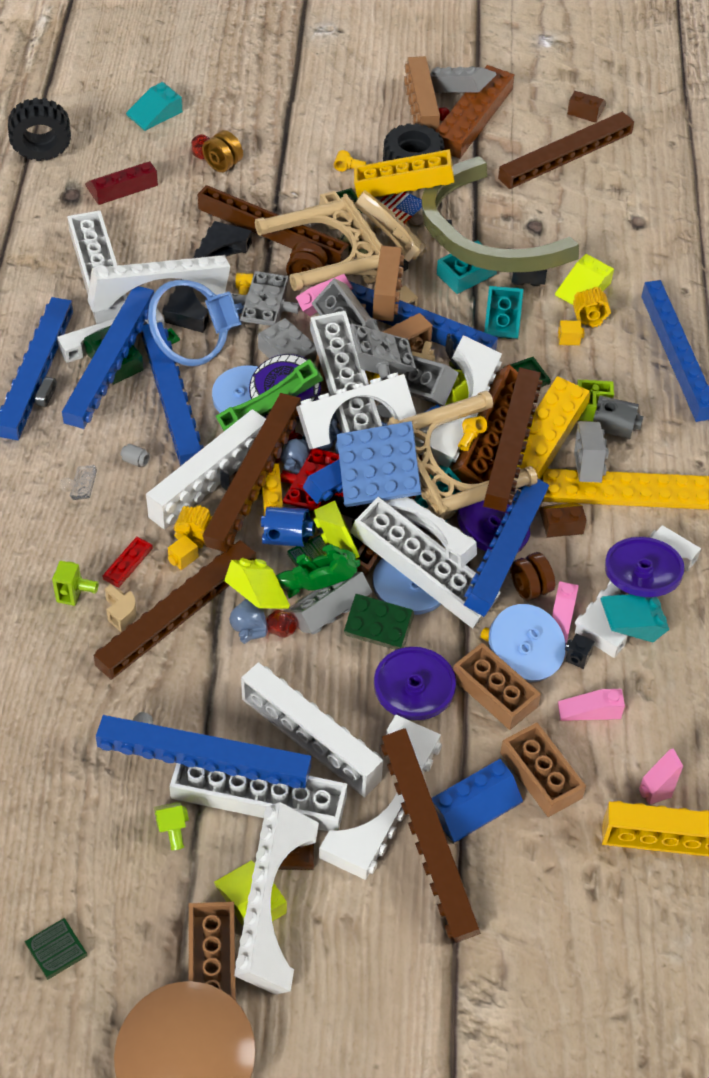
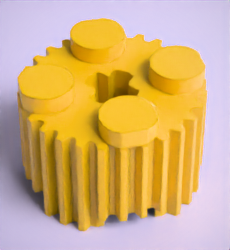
M601 288L586 289V291L583 290V292H577L574 295L573 307L577 321H581V324H588L592 328L594 326L598 327L611 314L607 296L602 292Z
M197 505L194 508L183 506L174 525V531H176L174 534L175 538L180 539L186 535L198 545V548H202L205 545L202 535L213 517L210 516L209 509L201 505Z

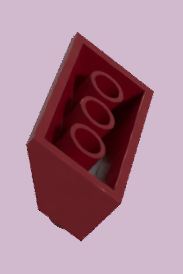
M149 161L90 180L85 183V186L97 204L101 205L158 186L157 170Z

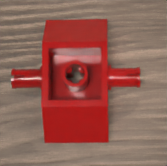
M314 448L298 474L283 470L280 474L281 482L292 484L283 499V503L314 511L333 502L336 495L343 497V492L340 494L337 492L328 501L325 502L323 500L317 504L302 488L308 476L339 460V454Z

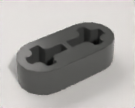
M47 376L44 378L36 394V405L43 407L48 405L56 389L57 381L55 378Z

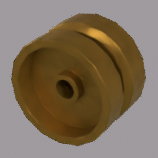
M226 130L219 131L212 138L204 142L202 146L205 160L217 172H226L243 158V149L240 142L232 133Z

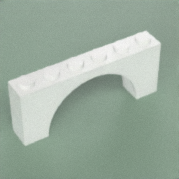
M397 372L387 375L388 379L381 381L380 377L370 380L371 384L364 386V383L353 385V390L347 391L346 388L335 391L336 395L329 396V393L318 396L319 400L313 402L311 398L300 401L301 405L296 408L309 450L330 444L329 426L331 418L336 409L350 398L367 397L383 404L394 419H398V421L416 415L405 375H398Z

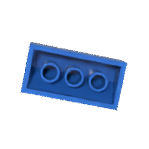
M501 759L432 798L441 826L453 844L523 803L514 776Z

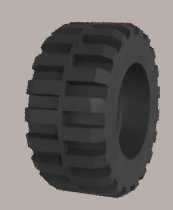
M47 98L24 100V103L20 102L17 104L16 108H13L10 112L11 114L8 117L9 141L16 152L19 151L21 156H27V159H36V161H41V159L50 160L52 157H58L59 153L62 154L65 148L69 146L71 140L70 120L67 112L61 105H57L55 101H48ZM34 125H45L52 128V130L44 134H34L27 131L28 128Z
M411 123L404 126L399 125L397 128H393L384 139L383 161L443 151L444 141L438 132L433 128H428L426 125L422 126L418 123H415V125Z

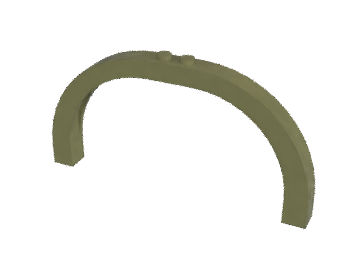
M480 156L453 165L454 183L425 188L423 192L422 213L427 230L449 253L467 264L500 272H532L554 268L579 259V244L571 237L527 249L493 248L465 238L441 216L437 208L449 193L463 185L487 177V163Z

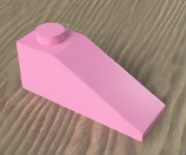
M345 274L335 277V279L347 284L350 290L353 289ZM333 279L313 286L296 297L303 312L309 316L317 312L311 303Z
M559 581L552 617L563 632L566 646L579 585Z
M601 689L558 701L560 721L621 719L625 707L622 689Z
M674 748L670 749L642 779L639 791L649 805L672 798L683 768Z

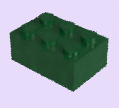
M111 325L84 337L85 350L91 359ZM131 345L128 356L124 357L120 370H117L115 373L113 385L144 370L142 355L134 345Z
M355 593L344 633L352 638L398 650L405 647L414 618V611Z

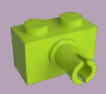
M60 560L52 578L56 602L72 606L76 605L81 590L96 594L99 586L98 581L82 579L79 564L71 561Z
M180 802L154 807L157 828L159 832L168 831L171 850L185 848L181 828L186 827L185 822L189 821L187 808L182 806Z

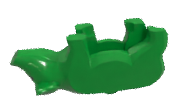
M330 544L322 549L326 554L317 556L315 559L302 554L296 558L299 564L298 567L293 568V570L283 571L277 574L276 577L281 588L287 591L288 598L290 599L297 595L301 589L319 590L350 579L356 574L357 567L360 566V560H356L353 552Z

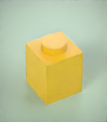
M560 320L558 328L559 345H580L581 338H584L585 334L584 328H581V321Z
M186 535L168 547L169 562L181 570L199 558L198 545Z

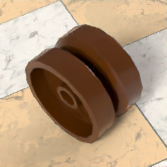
M301 242L296 244L291 251L286 265L287 275L290 277V274L326 266L328 259L326 252L314 243Z
M534 552L526 558L513 561L510 567L511 579L516 591L525 601H531L539 597L540 594L545 595L555 590L556 583L553 569L542 553Z

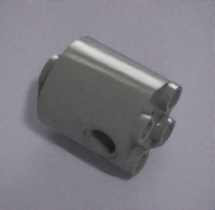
M600 395L593 422H600L601 429H604L606 434L631 439L632 431L641 429L644 416H640L637 412L639 404Z

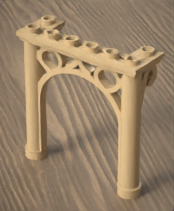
M343 194L341 201L266 219L263 217L255 219V228L259 236L308 223H323L330 230L338 229L350 241L352 252L344 261L290 274V284L294 291L328 281L342 274L346 276L353 274L361 275L366 284L376 281L380 249L383 244L378 241L375 233L372 232L367 221L363 219L361 212L357 210L354 202L350 200L347 194ZM358 249H365L368 251V254H363Z
M488 391L479 392L476 396L399 421L394 419V417H391L387 425L412 421L414 436L424 442L422 447L416 446V453H423V461L417 455L421 496L429 505L427 509L444 520L451 518L455 511L460 508L485 500L489 480L479 484H466L448 476L438 466L430 448L431 434L435 428L444 423L492 408L493 399ZM429 427L426 434L420 431V429ZM529 466L520 469L518 479L514 478L517 481L516 489L537 483L538 477L533 467ZM427 472H429L432 476H434V478H433L432 480H431V478H430V476L428 475ZM440 481L447 484L448 492H441L436 482ZM454 489L462 491L454 495L452 494Z

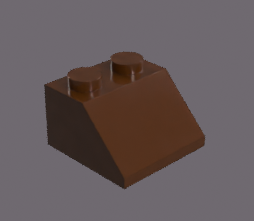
M574 91L569 100L567 114L596 123L606 106V101L597 96Z
M566 503L539 506L546 538L584 534L587 520L582 505Z

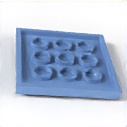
M412 421L337 434L345 507L372 503L377 497L386 501L422 495Z

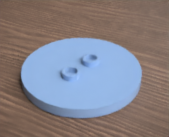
M258 366L234 367L225 371L216 379L212 388V400L219 413L229 407H234L251 400L249 384Z
M382 558L376 565L373 573V589L379 600L412 609L414 615L431 612L441 605V603Z
M529 604L510 606L494 619L489 631L490 650L527 682H538L547 679L560 668L564 660L566 646L563 632L555 619L539 607Z

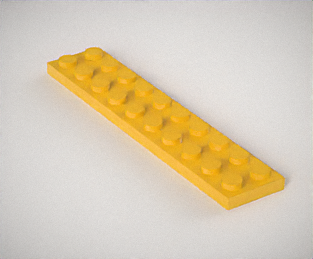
M547 469L542 477V481L549 485L543 502L709 510V476L606 471V475L602 476V483L579 482L577 470Z

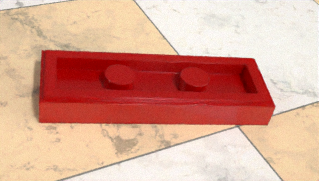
M136 536L102 575L103 580L119 588L153 549V545Z

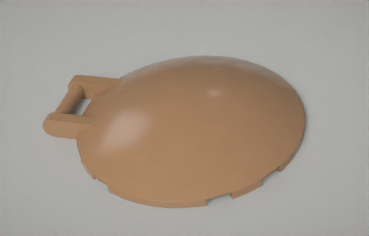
M192 981L168 984L154 990L140 1000L124 1020L115 1045L114 1067L116 1078H251L256 1056L254 1033L242 1008L221 989L209 984Z

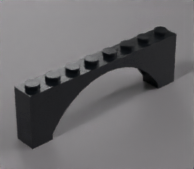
M214 221L212 226L208 228L205 238H202L199 249H196L194 258L223 255L227 257L238 253L246 254L252 244V230ZM176 286L174 293L170 294L169 302L167 305H164L162 310L165 323L204 333L210 322L208 309L200 303L192 287Z

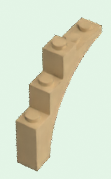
M364 190L354 203V206L380 227L398 247H402L401 252L405 260L409 262L411 259L421 258L426 252V249H424L426 244L411 233V229L397 219L393 211Z

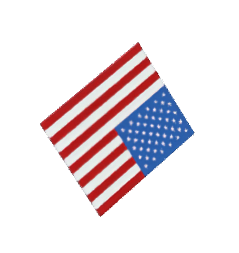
M405 191L400 194H388L380 200L404 224L422 208V199Z

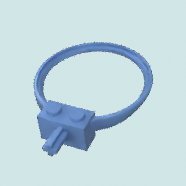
M189 280L170 281L159 287L152 296L148 309L150 331L158 347L171 360L185 366H200L212 360L222 350L229 330L242 325L238 314L243 312L244 305L241 303L234 304L230 291L216 295L209 288L198 282ZM179 285L189 286L201 292L208 299L205 302L216 334L219 333V339L213 351L203 358L188 359L176 354L166 345L159 333L156 322L157 304L162 294L171 287Z

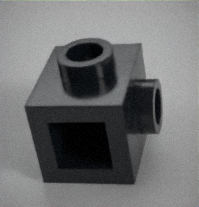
M576 633L573 640L569 639L566 644L565 650L568 652L565 661L584 669L592 654L595 641Z

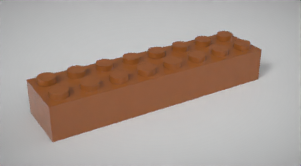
M486 65L485 69L496 72V76L480 92H465L436 129V132L441 135L444 141V150L450 149L451 156L460 159L513 90L515 74Z
M510 364L497 371L492 384L489 385L490 389L488 392L492 396L493 407L478 412L477 417L482 416L487 421L486 431L478 434L477 438L472 441L468 451L459 450L460 454L451 467L452 472L462 483L479 484L490 480L518 372Z

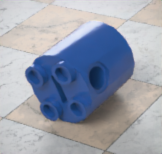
M266 507V516L261 517V527H264L262 535L263 544L306 547L309 537L315 534L316 525L310 518L309 509Z

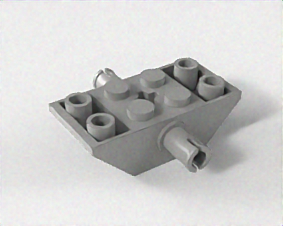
M255 271L248 294L231 293L234 304L241 303L244 305L240 321L272 326L280 321L283 311L298 314L299 303L285 301L288 276Z
M373 318L365 322L367 327L353 323L350 324L356 353L362 370L379 374L381 381L388 379L387 375L397 372L401 374L416 369L408 339L379 331L377 320Z

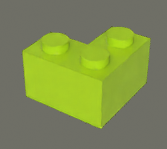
M577 380L578 386L590 391L589 403L578 421L593 422L599 396L614 398L613 381Z

